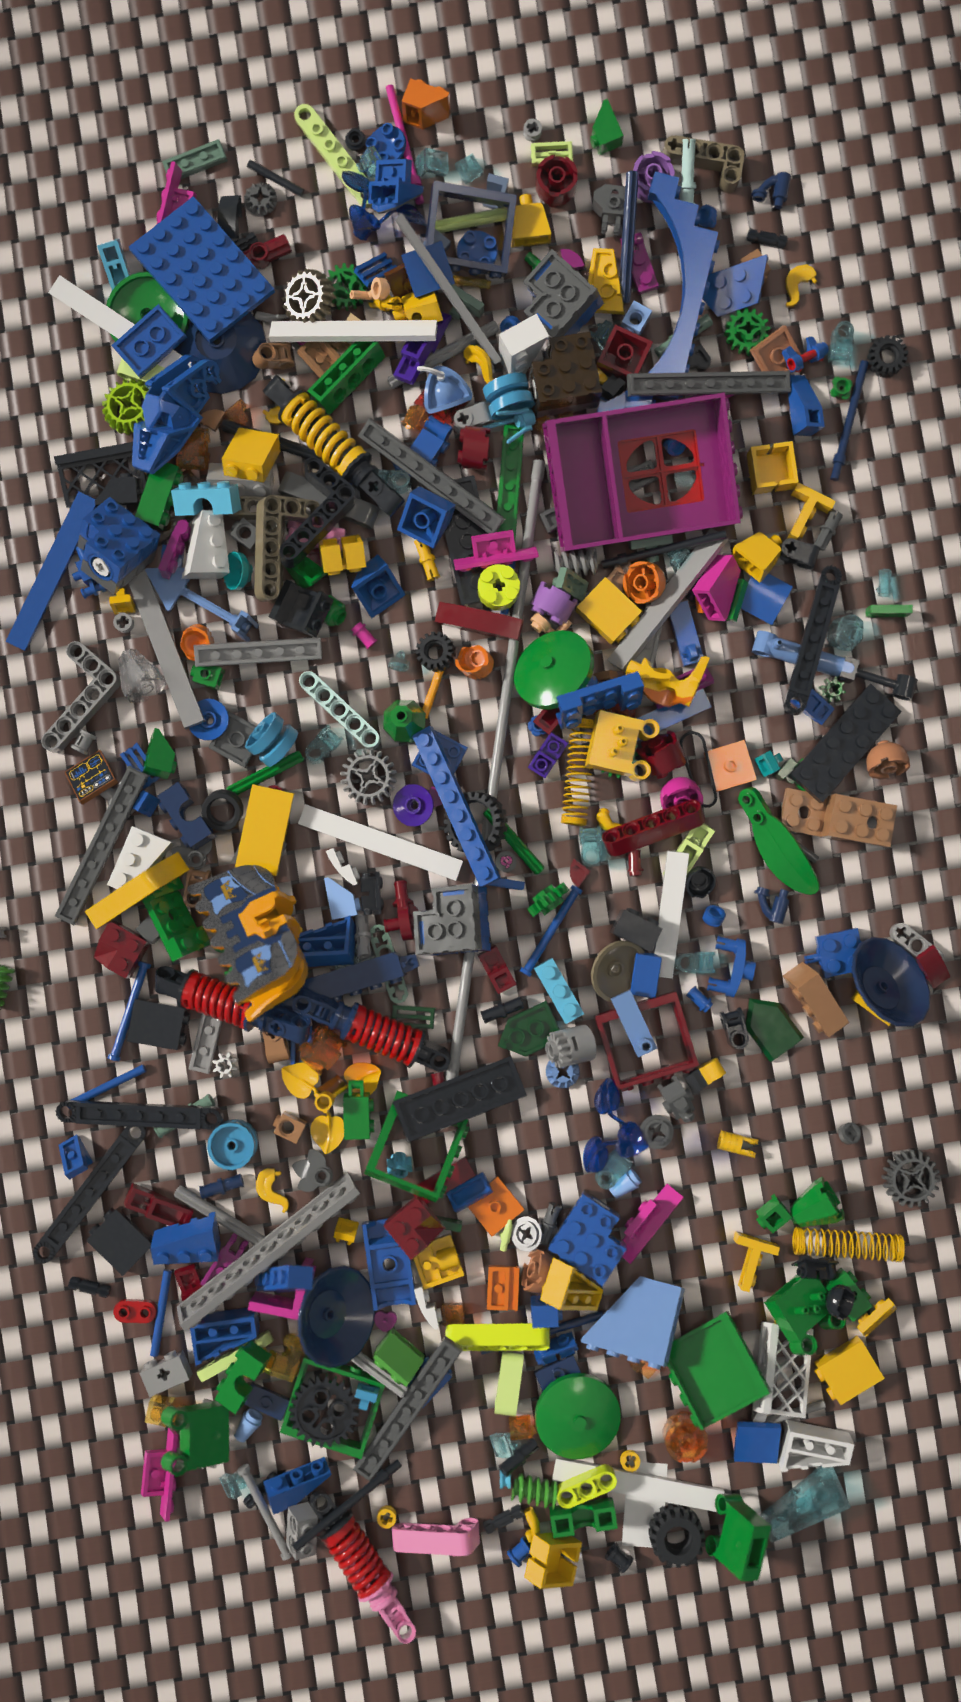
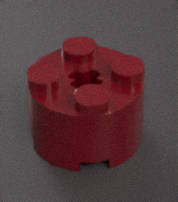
M555 154L544 158L538 166L536 192L539 198L548 204L549 207L556 208L564 205L574 197L578 172L574 162L569 157L565 156L563 158L555 156Z
M467 425L465 429L461 428L459 441L463 443V450H458L457 460L461 468L487 471V465H483V463L488 461L490 440L489 437H486V434L491 433V428Z
M670 730L667 731V734L660 736L658 733L651 740L642 741V747L636 750L640 759L650 765V775L656 776L657 779L665 778L668 772L681 768L686 764L684 751L675 733Z

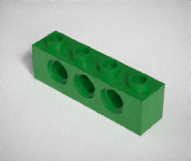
M354 342L307 390L311 399L317 402L318 408H323L325 413L330 415L380 364L386 356L379 342Z

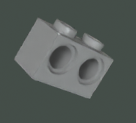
M309 1502L288 1507L286 1546L295 1560L316 1555L317 1536L298 1552L292 1547L293 1543L318 1524V1516Z

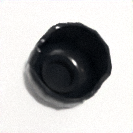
M702 866L694 867L686 875L685 889L693 898L706 897L716 886V877L709 868Z
M838 1284L834 1286L826 1296L828 1313L844 1321L852 1310L855 1293L845 1285Z

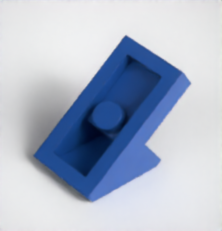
M77 1134L59 1144L64 1174L69 1180L86 1171L88 1165L93 1163L92 1158Z

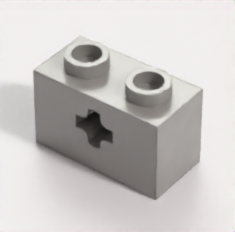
M176 1350L165 1354L162 1360L157 1361L153 1359L145 1363V1367L139 1373L149 1397L188 1381L193 1375L183 1350L180 1352H176Z

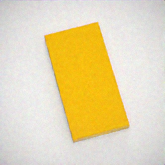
M252 784L235 867L257 865L267 869L273 876H277L295 793Z

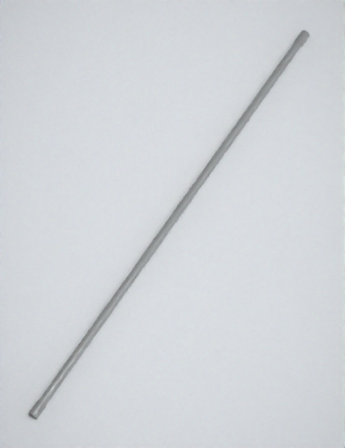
M533 460L522 549L533 547L541 484L544 478L546 463L543 460ZM520 560L518 572L520 591L514 603L512 617L519 619L523 618L531 561L523 562ZM509 639L487 790V794L496 799L519 641ZM485 816L481 832L484 841L491 834L493 827ZM475 877L474 885H478V886H479V884L477 883L476 877ZM475 952L464 953L446 1081L459 1076L460 1055Z

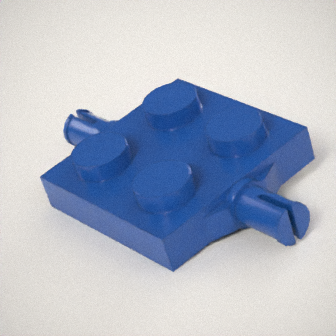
M858 928L815 936L816 954L804 956L805 963L818 962L824 978L852 973V957L859 943L862 942Z

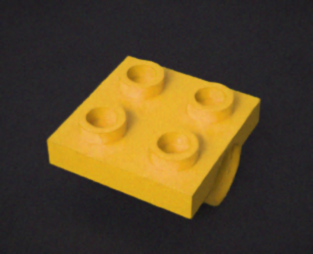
M451 1233L434 1239L428 1247L413 1258L424 1290L464 1276Z

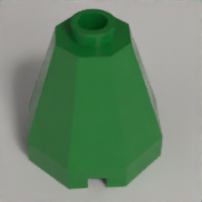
M396 700L384 711L383 729L395 742L413 743L414 739L412 736L426 728V713L414 700Z
M823 1177L816 1179L790 1206V1214L793 1217L791 1220L794 1224H798L800 1227L833 1224L844 1220L845 1213L843 1208L839 1210L837 1207L841 1204L831 1185L827 1181L824 1182L825 1179Z

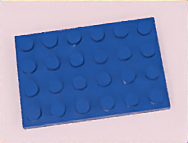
M194 196L129 246L131 253L210 344L275 293L272 285Z

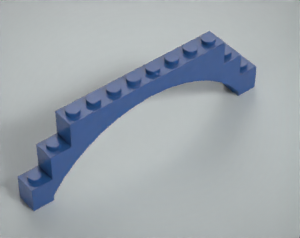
M656 171L652 178L647 200L653 201L661 212L676 243L682 272V301L673 337L664 354L649 373H688L690 365L687 364L688 356L692 357L695 344L692 343L693 335L697 336L700 323H697L698 315H702L705 303L702 302L703 294L707 295L710 282L707 281L708 273L712 274L715 261H712L713 253L718 251L720 240H717L718 232L697 227L701 213H697L698 204L678 200L681 186H678L679 177ZM625 391L607 402L600 401L596 413L655 404L656 400L652 398L674 401L678 400L679 397L682 398V396L628 397V392Z

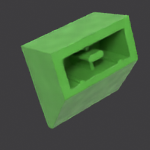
M392 1328L376 1346L373 1359L375 1360L374 1363L381 1370L386 1369L392 1374L391 1378L400 1385L402 1383L407 1387L422 1365L425 1355L396 1329Z

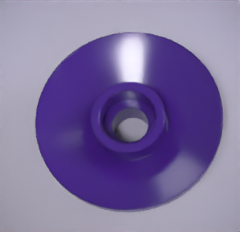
M406 785L394 797V814L401 823L407 826L422 825L429 820L433 813V798L430 792L420 785ZM415 801L419 805L417 809L413 808V803Z

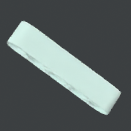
M311 671L301 674L299 683L304 691L367 749H376L379 746L381 740L377 731L326 683ZM307 678H314L315 683L313 686L306 687L304 685ZM325 691L329 692V700L321 701L319 698L320 694ZM338 706H344L346 709L345 713L341 716L335 714V709ZM353 720H359L361 726L357 730L350 729V723ZM368 734L376 736V741L373 744L365 743V738Z

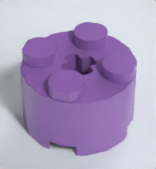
M652 151L651 154L641 155L635 162L633 171L639 173L637 198L643 202L653 203V201L647 200L655 171L674 176L675 170L671 164V159L664 153Z
M541 581L530 602V605H532L530 610L540 615L544 613L549 615V620L559 626L563 623L566 624L578 600H569L571 595L553 585L551 588L545 587L547 583Z

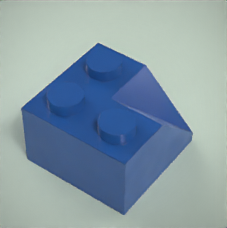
M419 486L409 493L397 530L431 548H435L451 521L456 504Z

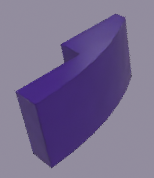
M551 732L528 768L545 779L569 742Z

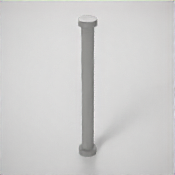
M244 1464L237 1469L239 1476L242 1475L281 1551L280 1556L282 1560H288L293 1555L286 1546V1541L249 1471V1464Z

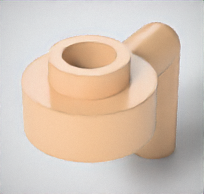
M376 277L372 281L370 291L351 290L350 298L385 300L390 293V285L385 278Z
M536 612L530 618L532 622L531 627L538 633L541 631L546 634L553 631H566L572 625L571 621L568 620L566 624L563 623L554 630L551 624L539 613Z

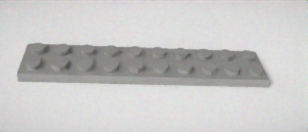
M348 1172L264 1237L262 1241L255 1244L177 1306L180 1327L185 1332L189 1328L196 1327L203 1317L215 1312L218 1306L225 1300L231 1299L237 1290L249 1285L256 1275L268 1270L275 1260L283 1258L294 1245L301 1244L308 1234L320 1229L327 1219L335 1217L346 1204L354 1202L360 1192Z

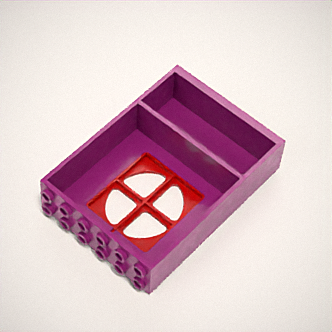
M725 393L545 421L542 426L561 552L741 523L740 519L743 518V510L738 504L740 487L736 484L735 480L738 469L737 464L733 463L732 454H735V445L730 439L732 422L730 419L728 420L727 411L730 409L728 397L725 398ZM668 438L684 444L692 452L693 462L666 466L663 459L662 440ZM652 441L655 450L656 467L654 469L628 472L626 468L627 461L633 451L641 444ZM693 470L696 473V479L691 489L682 498L674 502L670 501L666 476L672 473ZM656 476L659 480L661 502L659 504H651L639 499L630 490L629 481Z

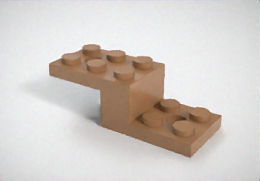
M785 788L780 821L790 832L837 841L850 840L888 848L891 846L897 805L840 794L829 795L820 804L807 791ZM800 807H805L808 810L806 818L799 816L798 810ZM869 817H874L877 821V825L873 829L867 825Z

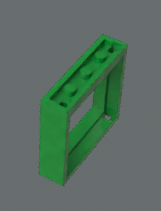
M397 1091L393 1101L408 1095ZM392 1103L364 1174L436 1203L439 1197L443 1199L447 1186L444 1185L446 1177L451 1178L455 1166L451 1164L454 1157L458 1159L462 1146L459 1143L461 1138L465 1139L469 1127L466 1125L468 1120L453 1125L457 1127V1131L432 1192L375 1169L397 1116Z
M305 1353L291 1399L292 1397H297L294 1394L296 1389L301 1390L300 1386L309 1364L379 1388L376 1403L372 1402L360 1442L349 1438L346 1440L341 1437L339 1445L335 1440L331 1448L327 1442H324L323 1445L325 1448L362 1459L385 1385L357 1365H341L328 1368L315 1364ZM290 1399L280 1433L304 1441V1434L297 1436L299 1428L292 1429L296 1421L289 1420L290 1415L293 1414V1412L289 1411V1408L294 1405Z

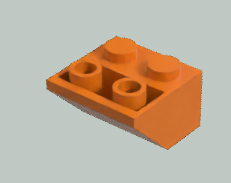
M410 78L402 99L403 122L423 130L449 118L450 92L439 86L428 85L423 80Z

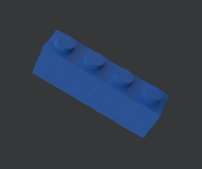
M294 1265L270 1267L265 1272H260L255 1276L256 1291L283 1293L312 1290L314 1267Z

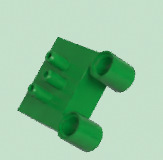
M796 1275L764 1302L788 1340L791 1352L795 1355H812L817 1351L816 1339L812 1335L806 1334L817 1323L824 1330L842 1329L846 1324V1319L842 1321L828 1313L826 1308L828 1292L821 1281L818 1280V1277L817 1279H802Z
M210 1401L179 1408L168 1406L163 1410L161 1414L162 1423L176 1431H180V1454L175 1451L166 1452L161 1459V1466L164 1470L175 1476H181L186 1471L229 1462V1410L217 1401ZM177 1414L176 1420L172 1422L173 1417ZM177 1459V1462H176L175 1466L172 1467L174 1461Z
M718 1494L715 1499L716 1511L718 1514L726 1516L721 1535H709L706 1538V1551L708 1555L717 1558L740 1581H759L772 1525L743 1501L741 1495Z

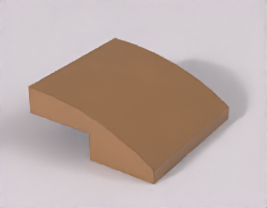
M306 342L298 349L297 354L320 378L351 345L348 342Z

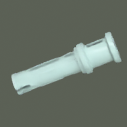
M682 139L681 182L678 185L681 186L679 200L694 203V189L697 187L696 182H693L696 139H690L689 149V140Z

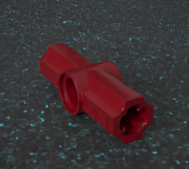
M282 234L264 243L256 242L251 245L249 250L243 253L256 268L264 269L269 266L270 262L292 253V249L285 234ZM259 253L265 254L262 258H256V255Z

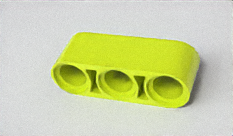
M604 1464L561 1482L557 1486L559 1505L566 1509L572 1508L613 1490L617 1483L614 1469L610 1465ZM608 1474L612 1476L608 1481L601 1480L603 1475ZM584 1483L592 1485L587 1490L581 1488ZM568 1491L572 1495L569 1498H563L561 1496L562 1493Z

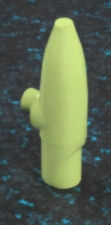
M511 1219L506 1223L504 1231L499 1233L502 1239L500 1250L504 1252L507 1251L511 1238Z

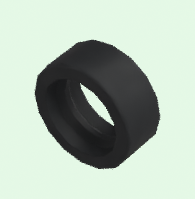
M219 789L213 791L205 799L201 814L205 823L210 828L216 831H227L239 823L243 816L244 806L236 793L226 789ZM222 798L232 803L235 808V814L231 820L222 822L215 819L211 814V804L216 799Z

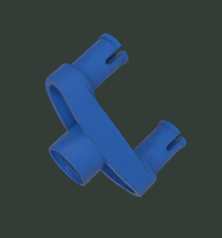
M718 936L717 942L725 943V945L716 943L715 949L734 952L735 955L731 979L724 981L709 977L708 983L716 984L717 986L708 985L707 990L724 993L725 996L734 998L741 979L753 981L756 962L745 960L746 940L739 938L734 940Z

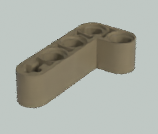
M672 135L666 139L662 153L671 159V164L682 165V139L689 140V149L690 139L694 138ZM696 139L695 152L697 154L695 155L694 168L721 172V190L725 193L734 192L737 189L742 174L744 162L743 149L736 145ZM710 154L716 155L717 158H712V157H710L709 155H710ZM730 158H735L737 161H731ZM726 178H732L734 181L730 182Z

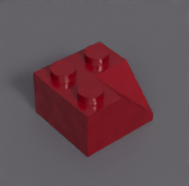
M615 324L599 357L597 367L606 376L610 377L613 374L617 378L620 377L627 385L628 374L641 372L650 353L653 341Z
M109 921L98 941L94 958L107 969L127 979L131 978L139 961L142 960L150 944L140 934L121 923Z
M417 1195L384 1223L385 1229L410 1260L428 1247L445 1229V1226L424 1200Z

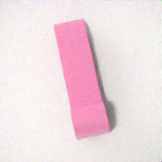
M465 1518L460 1520L456 1526L420 1523L394 1524L392 1526L393 1550L406 1553L470 1555L480 1544L479 1520L476 1518Z

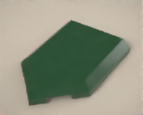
M749 998L745 1022L746 1029L769 1062L778 1058L804 1038L780 1003Z
M547 1001L509 1017L498 1047L525 1057L544 1049L546 1043L549 1042L547 1036H550L549 1033L560 1030Z

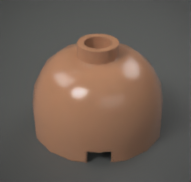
M888 740L878 742L869 751L866 758L868 774L876 779L890 778L888 774L895 772L896 776L910 768L907 751L900 744Z
M536 1248V1250H532L528 1257H531L529 1264L527 1265L524 1262L521 1272V1285L525 1286V1291L541 1294L554 1257L550 1253Z

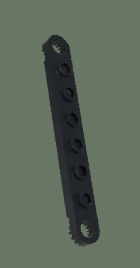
M833 565L825 567L819 576L784 701V708L791 715H800L805 710L842 579V572L836 566L833 567ZM826 573L834 574L836 580H828ZM790 700H797L801 707L792 708Z
M65 1100L57 1106L55 1111L58 1120L60 1119L64 1123L211 1130L220 1126L224 1119L223 1113L219 1108L210 1106ZM64 1106L70 1107V1109H72V1115L70 1117L64 1115ZM208 1113L216 1114L218 1118L216 1123L208 1121Z
M126 1126L33 1249V1257L36 1261L45 1264L56 1256L147 1135L146 1127H139L141 1129L140 1137L133 1138L130 1130L135 1126ZM45 1246L49 1248V1257L45 1258L40 1255V1247Z

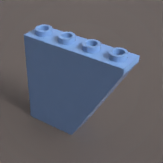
M640 1276L582 1337L581 1342L587 1344L586 1348L599 1351V1348L606 1349L607 1355L618 1358L620 1354L628 1356L627 1360L639 1364L640 1360L647 1361L648 1367L659 1370L661 1366L667 1367L685 1289Z

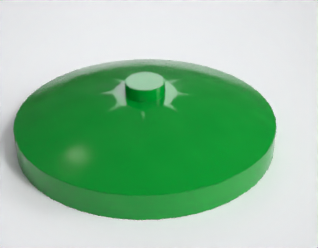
M140 272L124 278L115 286L107 300V307L133 324L140 321L159 304L184 334H186L189 326V318L149 272ZM110 334L113 340L116 342L118 338Z
M553 631L540 636L523 651L516 664L514 683L518 694L524 701L535 708H558L557 696L585 688L589 683L594 669L593 652L580 635L571 631Z
M586 1373L568 1374L554 1380L544 1389L535 1408V1424L540 1439L550 1451L568 1459H585L602 1452L613 1441L620 1426V1406L613 1390L600 1378Z

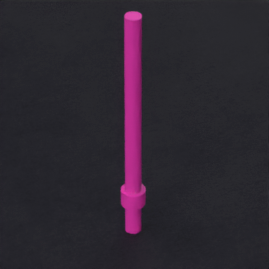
M390 84L386 86V91L394 122L406 138V149L403 156L404 159L412 160L411 184L422 186L420 177L416 173L394 86ZM423 195L415 199L416 204L424 202Z

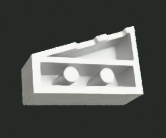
M537 314L499 334L498 355L502 359L501 363L507 374L521 372L525 374L549 337Z
M202 510L193 518L189 538L190 544L181 579H221L230 573L223 514L213 515V510Z
M132 826L107 885L115 889L120 888L145 870L159 863L176 843Z
M786 1420L778 1453V1464L781 1472H788V1469L795 1468L807 1470L809 1469L808 1467L814 1466L825 1468L850 1465L854 1442L849 1432Z

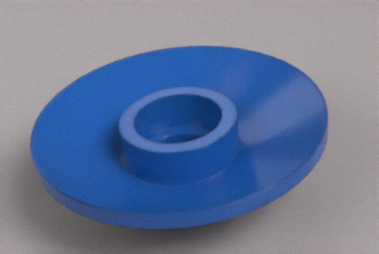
M203 699L198 701L205 722L189 729L199 739L215 740L222 736L228 727V711L217 700ZM210 717H213L214 719L212 724H208V719Z

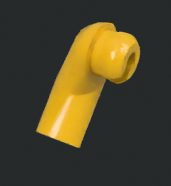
M601 808L596 814V819L602 830L607 831L622 825L612 822L609 810Z
M528 1507L523 1512L531 1530L526 1531L525 1536L528 1542L532 1543L533 1534L540 1533V1525L534 1508Z

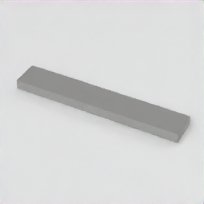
M320 637L193 645L195 667L322 659Z

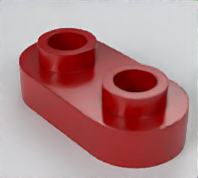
M123 1299L115 1305L113 1314L116 1320L122 1323H149L156 1317L157 1305L152 1300ZM121 1309H126L127 1315H123ZM142 1310H148L149 1315H143Z

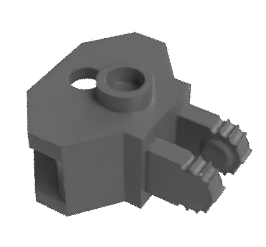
M605 184L594 191L592 209L601 217V234H606L608 222L615 223L613 232L614 235H619L620 224L624 218L625 186Z
M676 1075L672 1077L673 1082L667 1086L657 1085L665 1101L662 1104L668 1114L672 1113L676 1121L681 1118L686 1123L692 1122L695 1119V1115L692 1112L695 1110V1107L691 1102L694 1100V1097L688 1088L684 1090Z

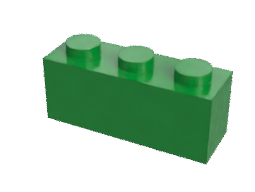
M166 463L153 475L149 474L135 517L141 519L149 527L163 531L164 526H167L169 523V511L171 506H174L171 490L177 488L178 484L183 482L184 477L179 466Z

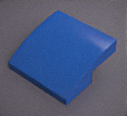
M769 573L760 583L750 576L741 609L772 625L793 586Z

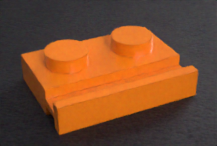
M489 1265L487 1310L518 1311L519 1266Z

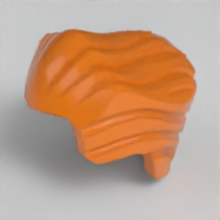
M194 624L185 629L180 641V647L187 656V659L195 661L193 645L214 644L212 633L201 624Z
M480 645L464 646L460 650L458 658L455 659V664L465 676L481 680L491 673L494 660L489 652Z

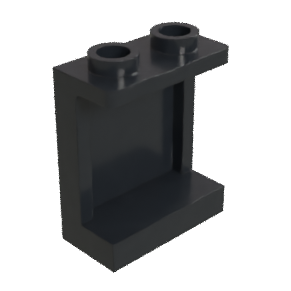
M286 580L270 612L269 618L284 627L317 638L334 600L324 592L319 591L317 593Z
M135 999L127 1042L179 1050L186 1043L187 1033H184L185 1025H188L190 1022L191 1013L188 1012L187 1008L151 1002L146 999Z
M119 1206L116 1210L112 1207L103 1216L106 1220L101 1225L97 1223L88 1232L91 1236L86 1241L124 1276L151 1248L153 1236L147 1237L122 1212L123 1208Z

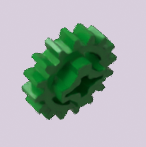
M343 263L340 269L335 265L334 272L328 270L330 277L327 278L332 281L331 285L336 289L332 293L336 297V299L332 300V303L334 305L337 303L338 310L345 306L346 311H348L351 305L356 309L357 302L363 304V300L350 298L351 290L366 291L368 289L354 273V264L347 268L346 264ZM342 282L344 283V285L347 286V288L349 289V292L347 291V289H345V287L343 286Z
M746 307L743 313L737 310L735 316L731 314L729 321L726 322L725 328L727 330H725L724 336H729L726 344L732 343L731 350L738 348V354L745 350L746 355H749L750 349L769 336L767 333H769L770 327L765 326L768 319L762 320L763 313L755 314L756 309L748 312ZM742 320L741 324L736 325V327H734V325L737 322ZM760 336L757 341L752 343L753 338Z
M564 882L557 887H554L553 884L549 885L532 898L535 903L527 908L532 917L540 912L545 916L565 901L562 896L569 891L568 887Z

